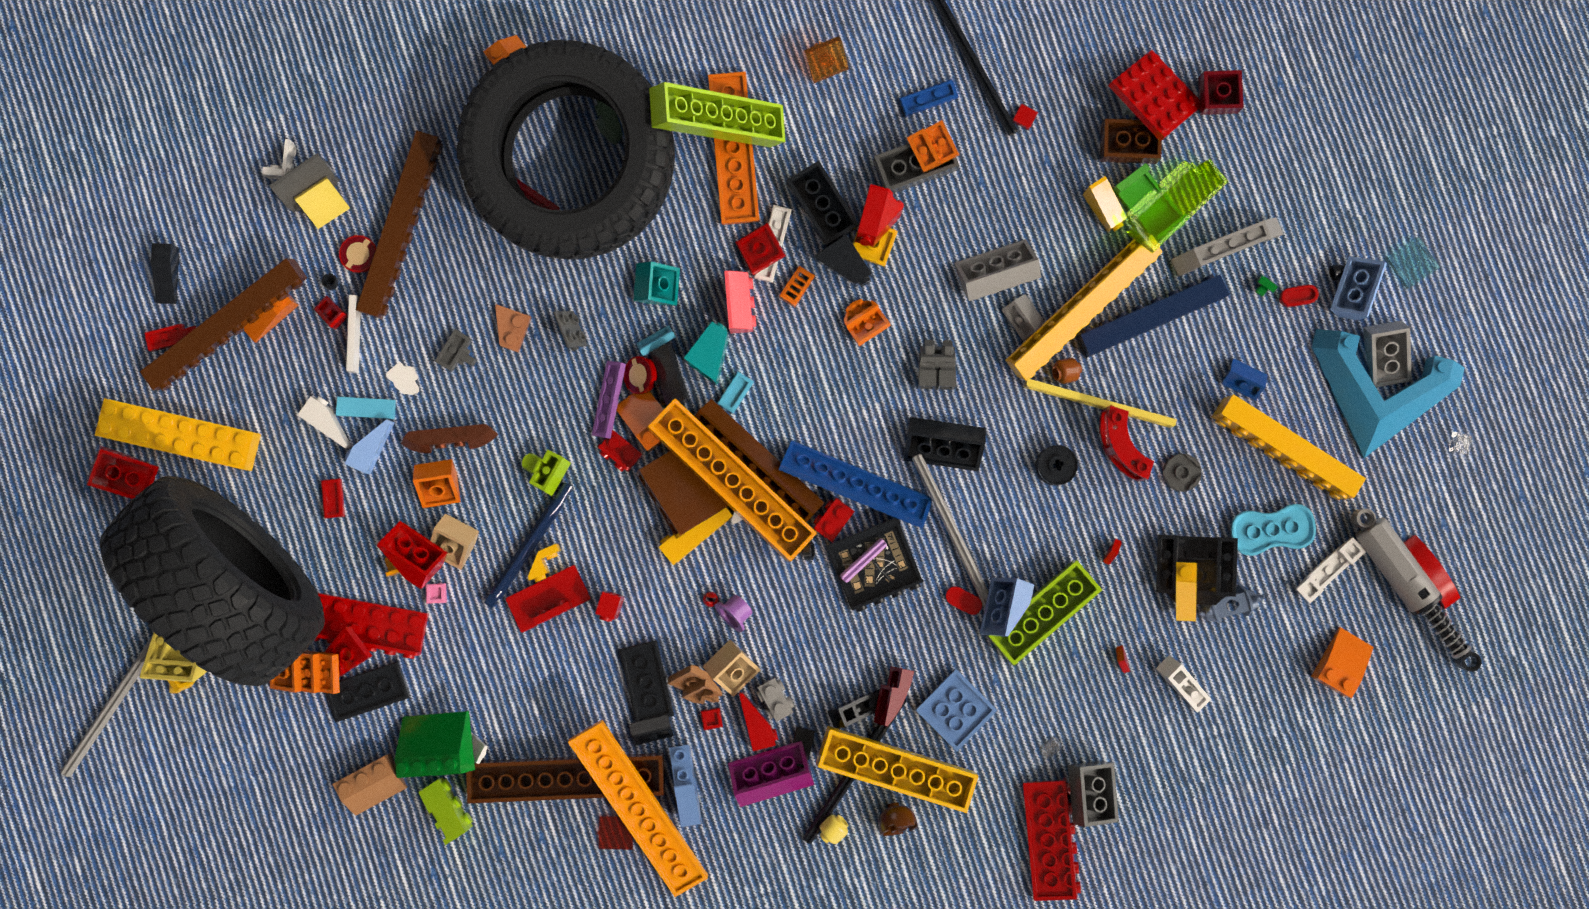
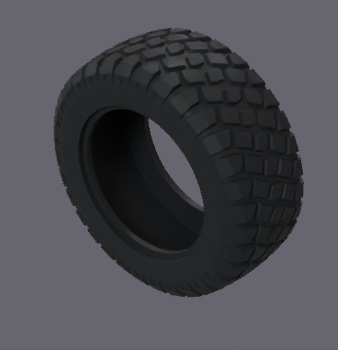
M548 40V42L530 44L524 49L520 48L510 53L507 58L503 57L493 65V69L487 71L480 78V84L471 91L468 97L469 102L467 105H464L460 117L462 121L458 125L457 139H459L458 145H456L457 159L459 160L458 167L461 178L464 180V187L469 198L472 199V203L480 215L495 231L511 243L541 256L557 259H585L603 255L620 248L639 235L651 223L662 207L672 182L675 147L672 131L652 128L649 88L652 86L635 67L615 53L590 43L574 40ZM571 95L596 99L617 113L624 131L625 155L616 180L601 197L580 208L551 210L534 205L521 190L513 169V146L521 125L536 108L552 99Z
M164 476L157 479L118 513L101 536L100 552L105 570L129 607L134 608L136 615L143 622H147L149 624L148 627L159 637L162 636L164 642L175 651L179 650L183 657L192 663L196 662L198 667L211 672L212 675L221 679L248 686L265 685L301 656L324 627L325 618L320 597L307 575L303 573L301 567L295 560H291L290 554L283 547H280L279 543L270 534H267L262 526L256 521L253 522L252 518L243 510H238V507L228 499H224L222 495L196 481L174 476Z

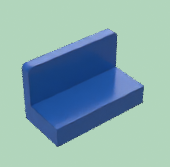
M1233 359L1229 371L1222 380V385L1256 401L1266 387L1268 375L1239 360Z

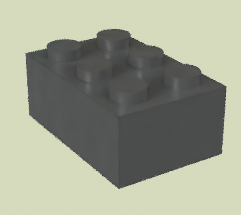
M1095 761L1068 765L1073 824L1089 827L1119 822L1114 763Z

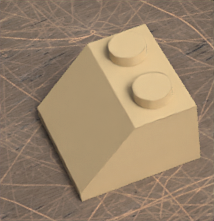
M444 514L433 529L431 542L448 552L444 562L462 570L476 544L479 531Z
M731 639L702 666L711 678L733 697L761 670Z

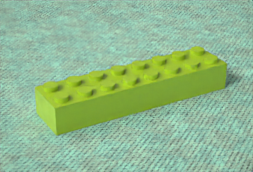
M663 82L649 88L652 128L764 147H773L786 142L783 105L668 82Z

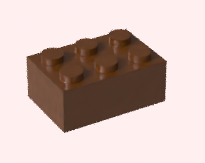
M1104 119L1101 124L1100 162L1157 164L1160 161L1162 141L1160 142L1141 120Z

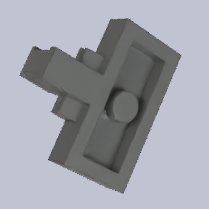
M454 329L435 362L452 372L458 363L462 365L466 362L474 367L477 360L469 356L471 351L467 349L472 339Z

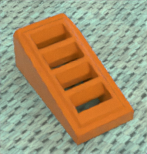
M799 266L779 295V298L796 308L815 275ZM802 273L809 279L806 281L798 275ZM797 279L805 285L802 287L794 281ZM793 285L801 291L798 293L790 287ZM789 291L797 297L794 299L787 295V292Z

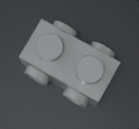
M773 677L758 686L759 691L756 693L761 702H766L768 706L766 712L770 719L774 718L777 722L793 713L792 708L795 705L790 696L786 698L783 692L785 687L780 679L777 680Z

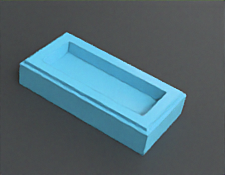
M666 326L641 340L636 345L642 356L676 338L670 326Z
M737 372L717 404L734 414L754 381Z

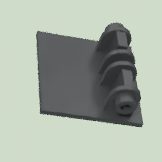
M554 311V316L567 348L576 351L579 347L588 346L586 336L580 328L578 316L574 311Z

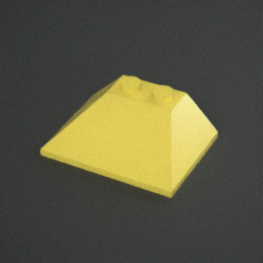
M153 633L140 678L195 682L207 671L198 667L196 662L192 663L183 657L179 650L175 651L164 642L162 636L159 637Z

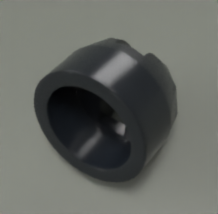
M1337 264L1329 267V274L1333 281L1341 279L1344 266Z
M329 273L323 276L321 282L326 289L334 290L338 287V279L335 275Z

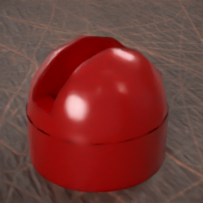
M707 592L703 596V603L707 607H714L718 602V596L714 592ZM706 597L715 598V602L705 601Z

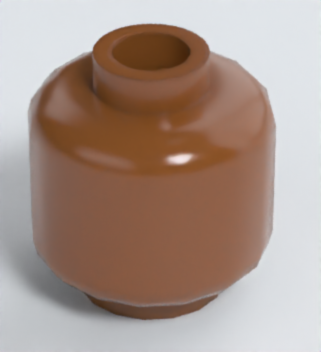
M1070 357L1057 360L1052 367L1053 378L1061 384L1077 381L1080 373H1082L1081 364L1076 359Z

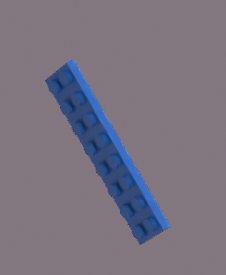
M792 440L779 467L780 471L919 528H923L932 504L931 497Z

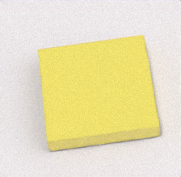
M327 176L294 197L318 229L350 209Z

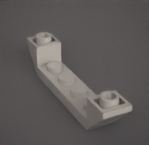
M1275 217L1193 248L1171 259L1177 276L1180 277L1195 271L1199 267L1284 234Z

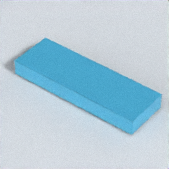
M337 397L336 416L395 420L396 400Z

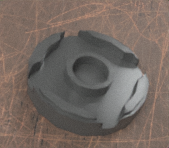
M1174 455L1163 466L1162 475L1164 482L1174 491L1185 492L1192 490L1201 480V466L1196 458L1191 455Z

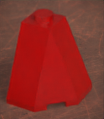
M870 184L855 242L864 246L874 247L900 218L904 204L901 200H896L893 197V192L890 189Z

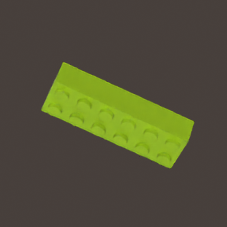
M1073 560L1032 595L1030 605L1008 637L986 636L1008 662L1014 666L1099 594L1102 589L1077 560Z

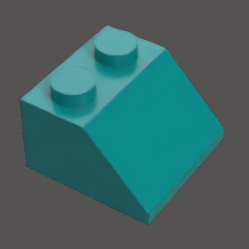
M651 261L636 263L633 301L645 304L677 306L680 268Z

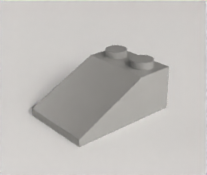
M1402 320L1363 327L1364 347L1370 378L1375 387L1412 381L1410 327Z

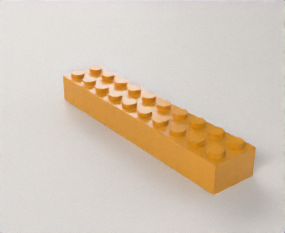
M674 399L647 427L661 443L787 562H791L817 534L814 529L677 399Z

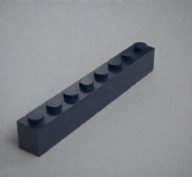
M1213 274L1202 278L1204 282L1199 284L1196 281L1186 285V289L1183 291L1176 289L1169 292V297L1162 299L1160 296L1151 300V304L1146 307L1144 304L1133 308L1134 312L1127 314V312L1118 314L1116 316L1117 319L1110 322L1107 319L1098 323L1099 327L1095 329L1088 327L1082 330V334L1077 338L1086 358L1228 297L1230 294L1221 275L1215 277Z

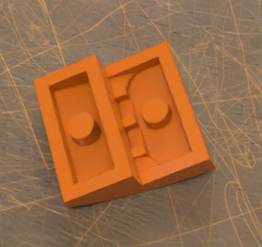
M943 120L907 137L923 172L960 155Z

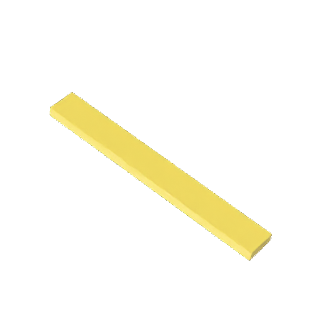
M1028 379L1024 384L1026 389L1099 409L1112 405L1129 411L1128 417L1168 428L1176 425L1177 419L1032 379Z

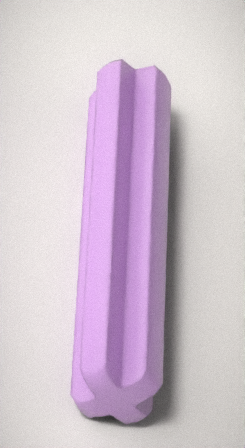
M881 538L877 540L840 575L841 579L846 583L849 582L887 547L886 542Z

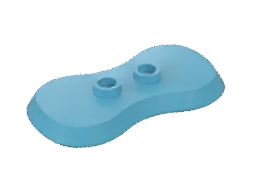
M1291 504L1273 513L1244 511L1235 516L1231 524L1232 538H1238V551L1249 556L1258 555L1267 549L1277 546L1293 549L1305 548L1313 542L1316 535L1314 516L1309 508L1301 504Z

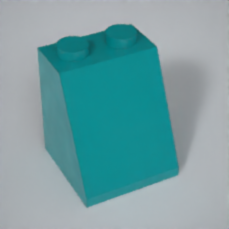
M711 322L686 354L684 360L717 386L720 380L729 336L724 325L719 322L717 324Z

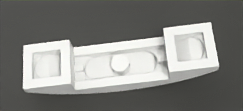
M1351 537L1318 564L1298 585L1296 590L1310 604L1347 566L1356 562L1366 551Z

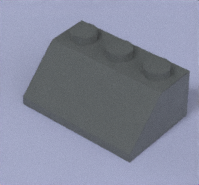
M316 153L269 186L289 210L298 212L303 209L294 197L326 176L334 187L341 180L330 164Z

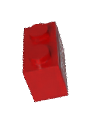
M602 591L595 614L600 615L599 619L607 622L618 619L625 596Z

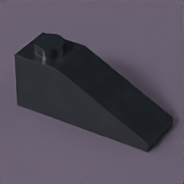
M152 243L151 267L157 304H177L180 248L173 244Z
M880 689L827 711L833 727L837 729L844 728L874 714Z

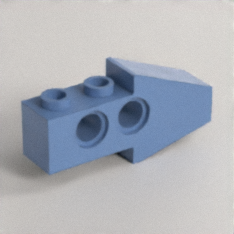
M689 745L671 747L669 751L681 827L701 825L700 804L691 747Z

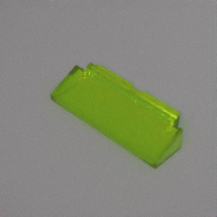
M1210 158L1198 166L1194 162L1182 161L1159 182L1158 187L1160 190L1158 192L1156 190L1149 191L1127 212L1128 220L1126 222L1132 227L1126 233L1151 253L1155 252L1229 181Z

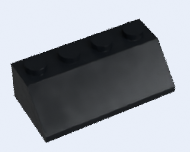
M820 161L815 162L786 180V186L825 248L848 235L859 226Z
M910 417L903 460L913 462L912 458L921 454L926 464L979 471L986 443V428Z

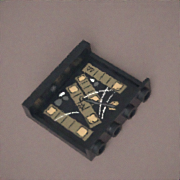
M897 518L826 546L852 611L855 609L856 612L867 609L866 605L874 602V605L885 602V597L892 595V598L903 594L902 590L909 588L912 591L921 587L920 583L924 582L900 526V521ZM883 539L887 547L849 582H844L840 575L877 540Z

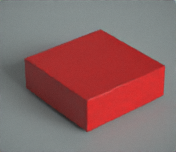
M1021 104L1013 122L1029 131L1038 112Z
M720 707L701 711L704 730L723 727Z

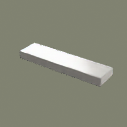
M773 205L768 224L782 247L792 209ZM778 261L755 274L754 279L773 283Z
M349 295L346 371L350 373H359L361 313L356 311L360 299L357 295Z

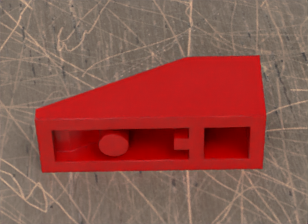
M740 692V701L752 750L757 751L776 746L775 741L779 740L776 729H772L769 721L744 692Z

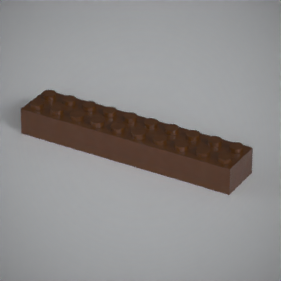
M664 753L626 754L653 795H664ZM578 757L484 760L479 764L474 762L475 770L466 772L467 804L606 798Z

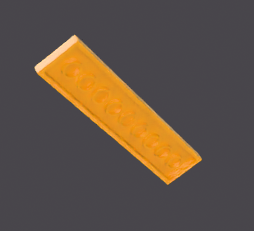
M600 720L568 740L569 745L674 897L708 879L707 872L604 721Z

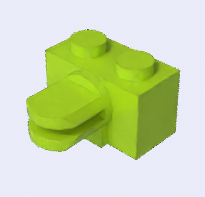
M550 450L546 451L543 458L529 453L522 460V467L533 474L529 483L553 496L571 464L564 457Z

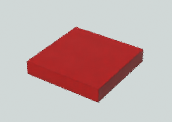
M768 223L735 242L753 275L786 256Z

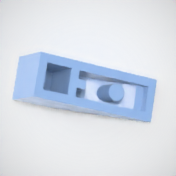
M386 419L356 443L346 453L345 464L365 474H371L395 422Z

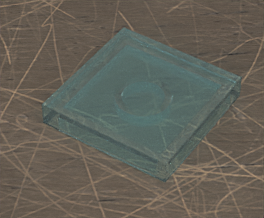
M1419 236L1386 257V260L1406 289L1440 268Z

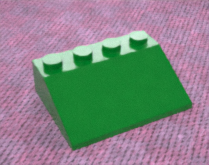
M469 711L404 716L395 754L396 777L451 775L475 770Z

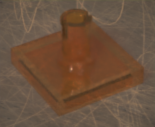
M839 36L825 42H819V44L816 43L813 47L804 50L810 75L814 83L849 69L842 40Z

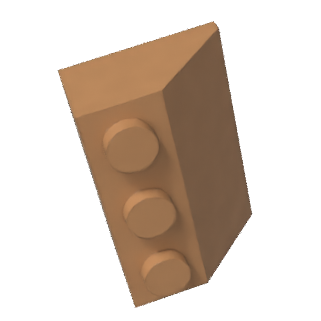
M390 753L332 784L341 802L355 816L408 788L403 778L396 777L395 761Z

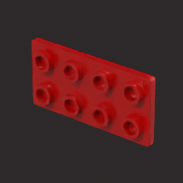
M572 565L507 597L506 602L520 631L523 633L589 601L591 597L576 566Z

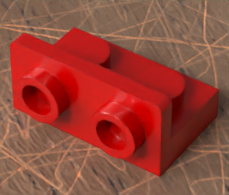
M612 430L611 439L606 438L602 444L597 446L600 449L599 454L607 460L609 458L615 461L614 466L621 472L624 469L629 472L643 455L614 430Z
M838 498L835 500L830 499L824 507L827 509L826 513L823 516L819 514L813 522L816 525L814 530L831 542L834 541L855 512Z

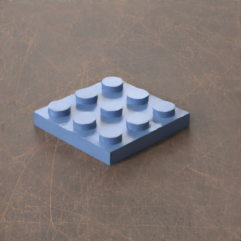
M956 668L915 709L956 751L998 711Z

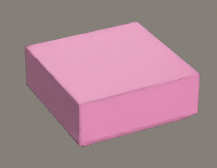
M446 583L426 584V604L447 603Z

